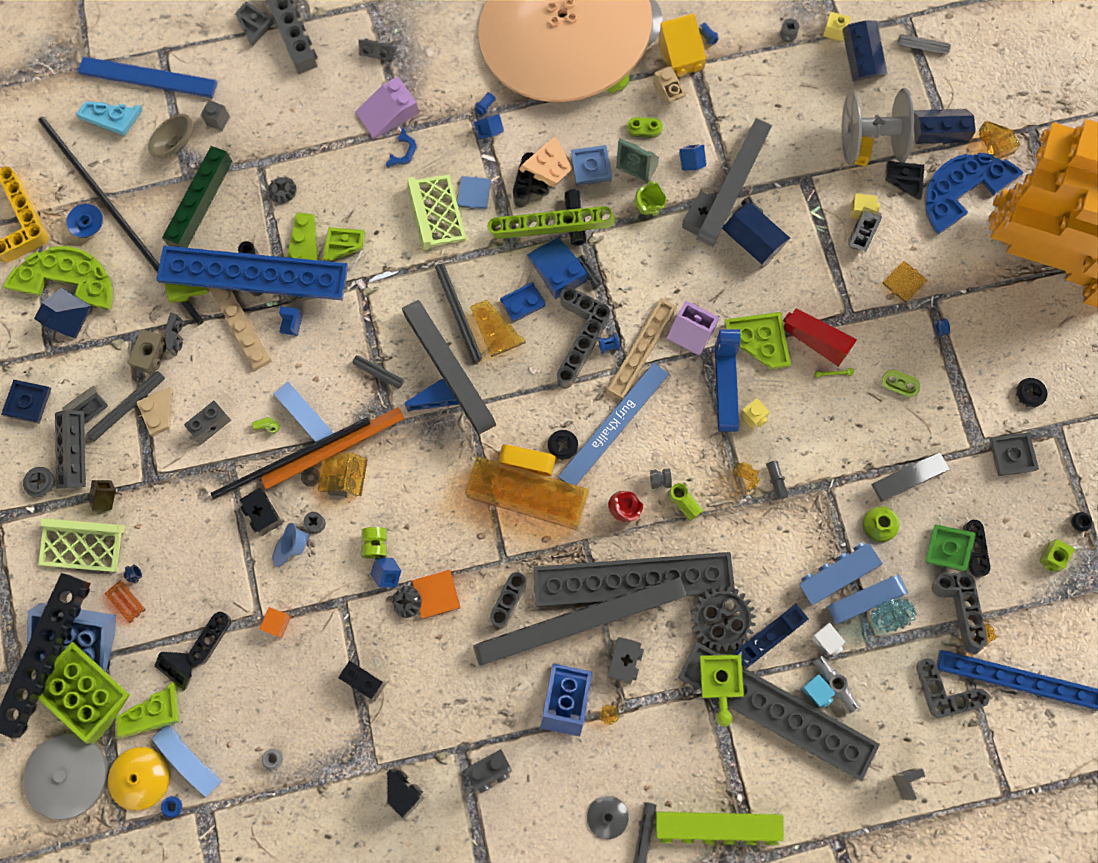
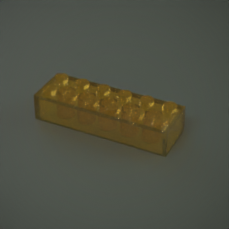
M477 456L465 494L469 499L578 531L589 496V489Z

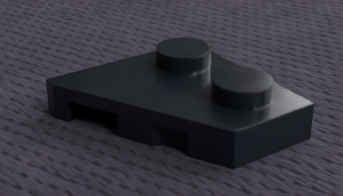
M888 161L886 163L885 181L917 200H921L924 165Z

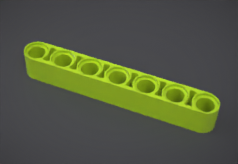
M608 206L495 217L489 220L487 227L495 238L505 239L610 228L614 225L616 219ZM604 215H610L608 219L602 220V217ZM587 216H591L588 222H584ZM573 218L571 223L566 224L567 219ZM550 220H555L553 225L548 226ZM532 222H537L536 226L530 227V224ZM514 224H519L516 229H512ZM501 225L498 231H494L497 226Z

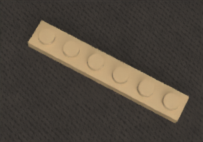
M209 288L255 371L271 363L269 355L232 290Z

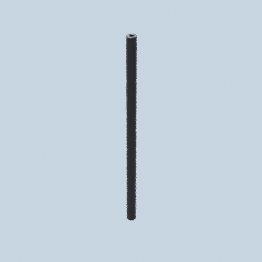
M366 417L210 494L213 499L225 495L371 424L370 420Z

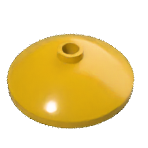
M135 747L122 753L114 761L108 776L109 791L115 802L125 809L135 811L148 809L157 804L167 792L170 783V769L166 759L161 753L148 747ZM133 775L137 776L136 782L132 781Z

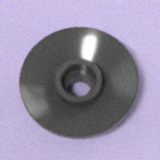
M599 797L588 809V825L592 832L600 838H616L625 831L628 825L629 815L627 808L616 797ZM607 813L612 815V820L609 822L604 820V815Z

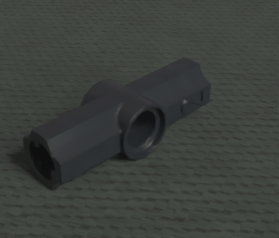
M569 189L567 192H564L566 210L582 208L580 190ZM573 218L567 219L566 224L571 223ZM585 230L569 232L571 245L581 246L586 243Z

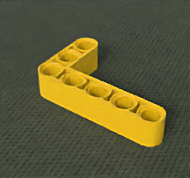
M4 166L0 168V182L22 226V229L0 239V260L8 263L45 245L48 242L49 236L21 178L11 167Z

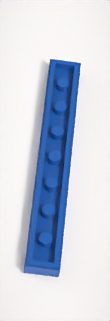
M82 57L78 73L84 76L213 98L218 84L214 79L89 57Z
M939 650L937 660L939 671L1098 711L1097 688Z

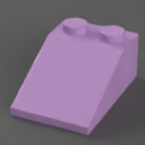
M399 76L383 84L355 111L373 139L419 114L417 102Z

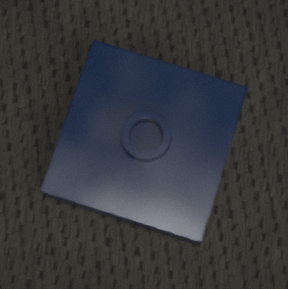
M13 379L1 415L40 424L51 388Z

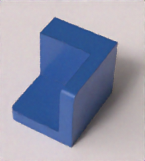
M499 114L484 117L474 122L479 140L504 132Z
M704 144L688 145L679 149L683 171L699 170L707 165Z
M280 306L279 314L282 317L280 333L298 336L303 315L299 309Z
M375 557L371 576L378 587H397L402 570L393 558Z

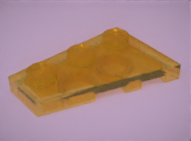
M488 300L470 306L491 357L526 344L523 337L507 323Z

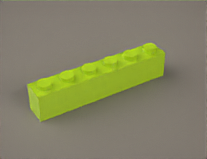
M656 811L655 838L660 839V843H673V839H681V843H694V839H702L703 844H715V840H723V844H736V840H744L745 845H757V841H765L766 845H778V841H784V820L782 814Z

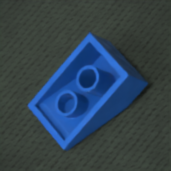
M559 237L527 254L554 299L560 297V293L564 288L571 287L575 289L587 282L586 271Z
M553 663L542 714L541 729L580 737L584 724L592 671Z

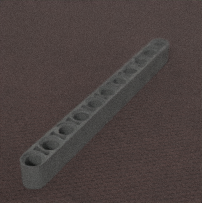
M673 577L473 645L478 664L484 665L687 596L681 577Z

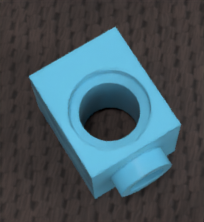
M819 674L800 688L816 708L821 706L827 707L833 702L831 697L836 694Z

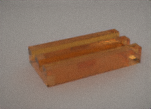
M121 580L105 593L129 623H132L135 617L137 618L141 612L146 610ZM119 587L122 588V590L126 593V595H127V596L131 599V601L136 605V607L138 608L137 610H135V608L130 604V602H129V601L125 598V596L121 593V591L118 589ZM113 592H115L118 595V597L132 612L131 615H129L126 612V610L121 606L117 599L112 595Z

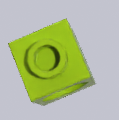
M1055 539L1049 542L1040 563L1044 564L1045 568L1049 571H1062L1066 568L1075 548L1059 539ZM1054 553H1056L1059 556V561H1056L1054 559Z

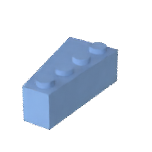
M864 542L858 544L853 548V553L847 555L845 552L835 558L837 562L831 566L827 563L818 568L820 572L813 576L810 573L801 578L802 583L799 585L812 605L883 564L870 543L866 545Z

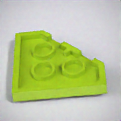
M781 312L725 319V329H740L741 339L739 348L771 370L791 366Z

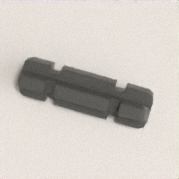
M584 255L578 257L577 259L586 271L587 279L591 281L593 288L601 286L602 280L597 276L591 264L587 263L586 257Z

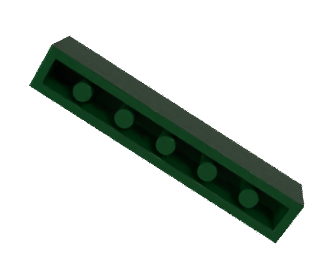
M210 146L162 236V239L168 246L188 248L233 162L227 151Z

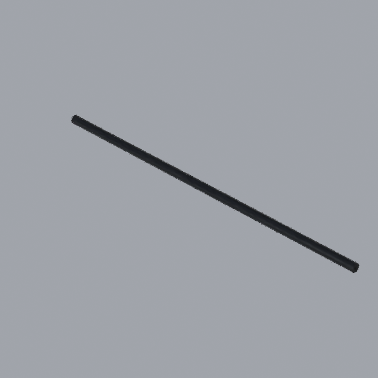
M40 117L38 119L39 123L158 273L159 262L44 117ZM189 301L180 302L198 325L204 322L203 318Z

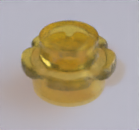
M605 705L602 707L599 717L606 725H612L619 720L616 706Z

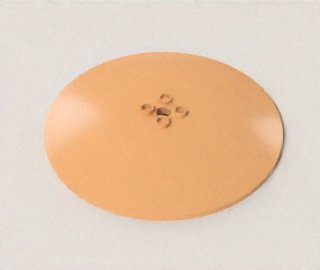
M487 0L479 22L481 52L487 66L495 77L506 87L520 95L547 102H569L588 98L609 89L621 81L637 65L647 48L651 36V4L649 0ZM562 13H566V14H567L566 17H563V18L558 17V16H559L560 14H562Z

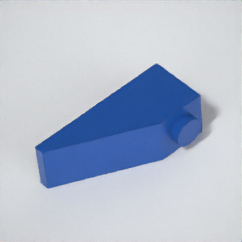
M440 379L405 402L407 411L459 405L444 379Z

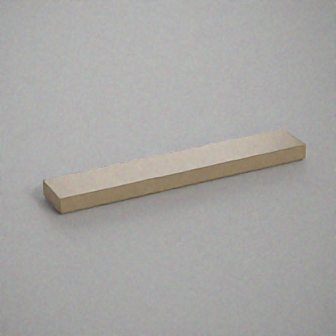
M660 298L609 385L607 393L620 400L625 398L676 311V305Z

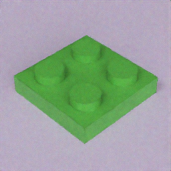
M935 524L925 562L967 573L976 533Z

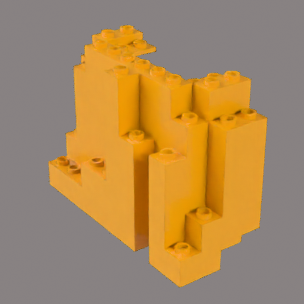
M1085 119L1081 126L1077 125L1076 128L1053 122L1041 134L1040 141H1042V146L1036 152L1035 159L1038 160L1033 172L1030 175H1026L1023 184L1017 183L1013 189H1003L1000 195L995 196L993 201L995 209L988 218V222H991L989 230L992 231L990 238L1005 242L1004 244L1008 245L1006 253L1065 270V273H1067L1066 281L1086 286L1083 291V296H1085L1083 304L1098 308V122Z

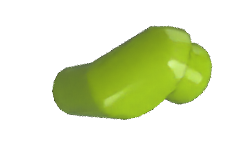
M270 417L252 422L254 431L265 428L270 433H276L280 429L278 422Z

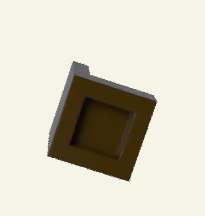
M92 480L88 499L92 510H112L116 492L112 480Z

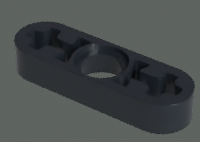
M973 519L964 525L963 530L973 532L969 530L972 524L974 528L978 529L975 532V538L979 537L980 539H975L974 543L979 544L982 551L980 554L972 551L969 569L973 576L981 578L990 572L991 567L984 526L979 520ZM981 556L983 557V559H980L979 561L978 559L974 560V558H979ZM979 564L982 567L984 566V570L981 573L980 570H976V566Z
M217 612L211 617L188 654V659L192 664L201 666L208 661L231 624V618L228 614ZM218 618H221V619L223 618V620L225 621V624H224V625L220 624V625L218 626L219 622L217 621V619H218ZM211 627H217V630H220L219 634L212 630ZM209 633H213L215 636L212 644H206L205 636ZM202 644L204 647H207L209 649L207 651L199 646ZM196 652H201V656H203L201 660H196L197 657L194 656Z

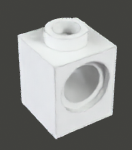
M830 623L811 637L826 657L831 654L836 656L843 650L841 646L845 641Z

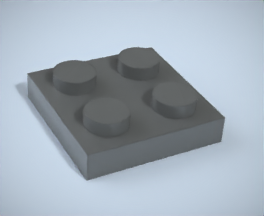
M1030 432L991 437L989 439L998 476L1039 470Z

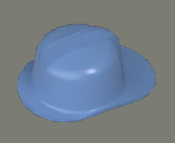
M289 523L274 549L273 564L276 567H280L288 560L289 556L302 554L309 539V534L296 529L294 523Z

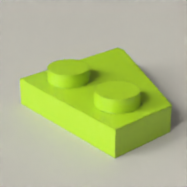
M328 227L323 260L330 262L363 250L365 231Z

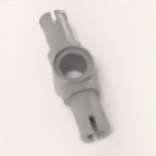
M824 655L813 661L824 676V681L836 693L837 699H841L850 714L861 707L851 694L846 677L839 674L836 669L834 670ZM834 679H838L841 682L839 690L835 689L832 685Z

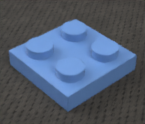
M607 145L571 150L576 186L612 181Z

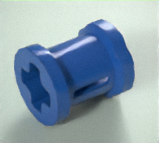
M613 334L612 337L598 338L601 354L609 350H620L617 334Z

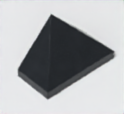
M160 652L154 667L181 689H187L192 677L191 662L188 659L189 653Z

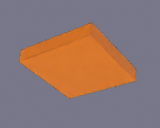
M450 569L412 580L414 588L421 596L420 613L422 619L461 608Z

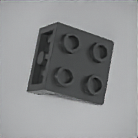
M502 749L465 768L473 785V792L479 791V793L492 788L491 783L496 780L498 783L510 778L509 773L513 772Z

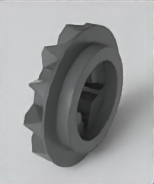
M277 176L275 180H271L268 186L269 197L277 203L289 202L294 198L297 191L295 182L292 178H287L286 176ZM278 186L284 187L286 192L279 191Z
M45 467L32 468L23 479L24 490L29 495L38 498L39 496L46 495V493L52 490L53 483H55L54 474ZM41 478L43 481L46 482L41 483L40 487L37 484L33 483L39 481Z
M404 586L398 588V591L393 594L394 600L391 603L394 605L393 611L397 612L398 616L411 618L418 613L421 607V596L414 587ZM407 599L412 601V603L405 605L401 601Z

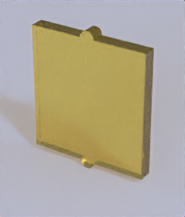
M903 261L882 284L892 291V295H896L906 303L927 282V279L918 273L917 269L912 268Z

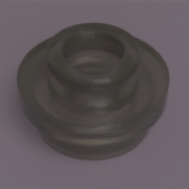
M310 467L302 472L301 481L304 485L313 487L319 483L320 473L317 469ZM314 475V479L308 480V476Z

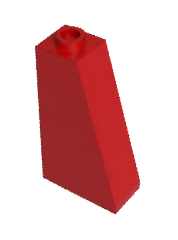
M797 308L793 313L788 312L783 319L786 332L838 367L857 341L854 337Z

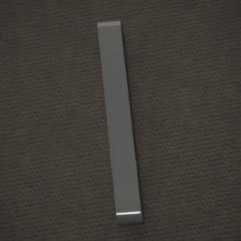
M758 118L755 119L698 233L697 241L713 248L772 127L771 124Z
M420 300L402 307L406 320L476 433L480 435L495 427L496 422Z

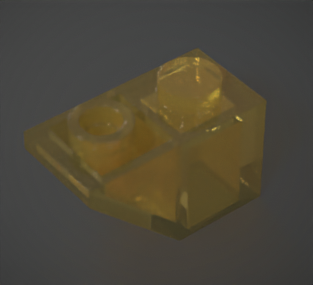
M985 121L979 129V136L985 142L988 153L993 154V157L1001 159L1012 155L1020 146L1012 129L990 121Z

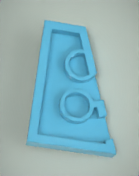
M85 101L76 115L80 120L125 136L142 112V107L140 105L126 107L125 104L112 106L102 102Z

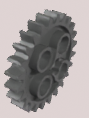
M719 585L718 591L711 587L710 594L704 591V598L698 596L700 604L693 603L697 610L691 611L692 614L696 615V618H692L690 621L696 623L692 630H699L695 636L697 638L703 636L701 643L705 644L709 641L708 647L710 649L715 644L717 651L723 646L724 651L727 652L728 646L736 650V643L742 646V639L749 641L746 634L754 633L749 628L750 626H756L755 623L751 622V619L756 618V615L750 613L755 608L747 606L751 600H743L746 594L741 593L738 596V589L735 588L731 592V587L727 586L724 591L723 587ZM728 600H732L734 603V607L730 611H726L724 606ZM709 607H714L715 614L712 617H707L705 613ZM737 611L740 612V614L737 616H731L726 618L725 623H723L722 621H716L711 625H706V623L709 621L720 619L722 613L725 616H729ZM739 619L740 627L737 630H733L731 627L732 622ZM716 626L722 628V633L719 636H713L712 630Z

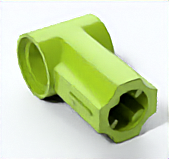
M677 483L669 490V500L676 504L689 522L703 512V509L690 495L684 484ZM675 489H678L683 493V496L681 498H678L674 495L673 491Z

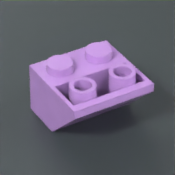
M685 301L671 327L667 340L700 356L718 324L719 317Z

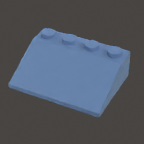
M39 603L28 611L27 646L46 607L45 603ZM81 609L80 614L72 624L71 634L65 639L63 651L71 642H74L106 672L115 637L116 615ZM62 612L58 615L59 622L63 619ZM53 631L49 635L50 641L54 638ZM42 651L40 655L41 660L45 658V651Z

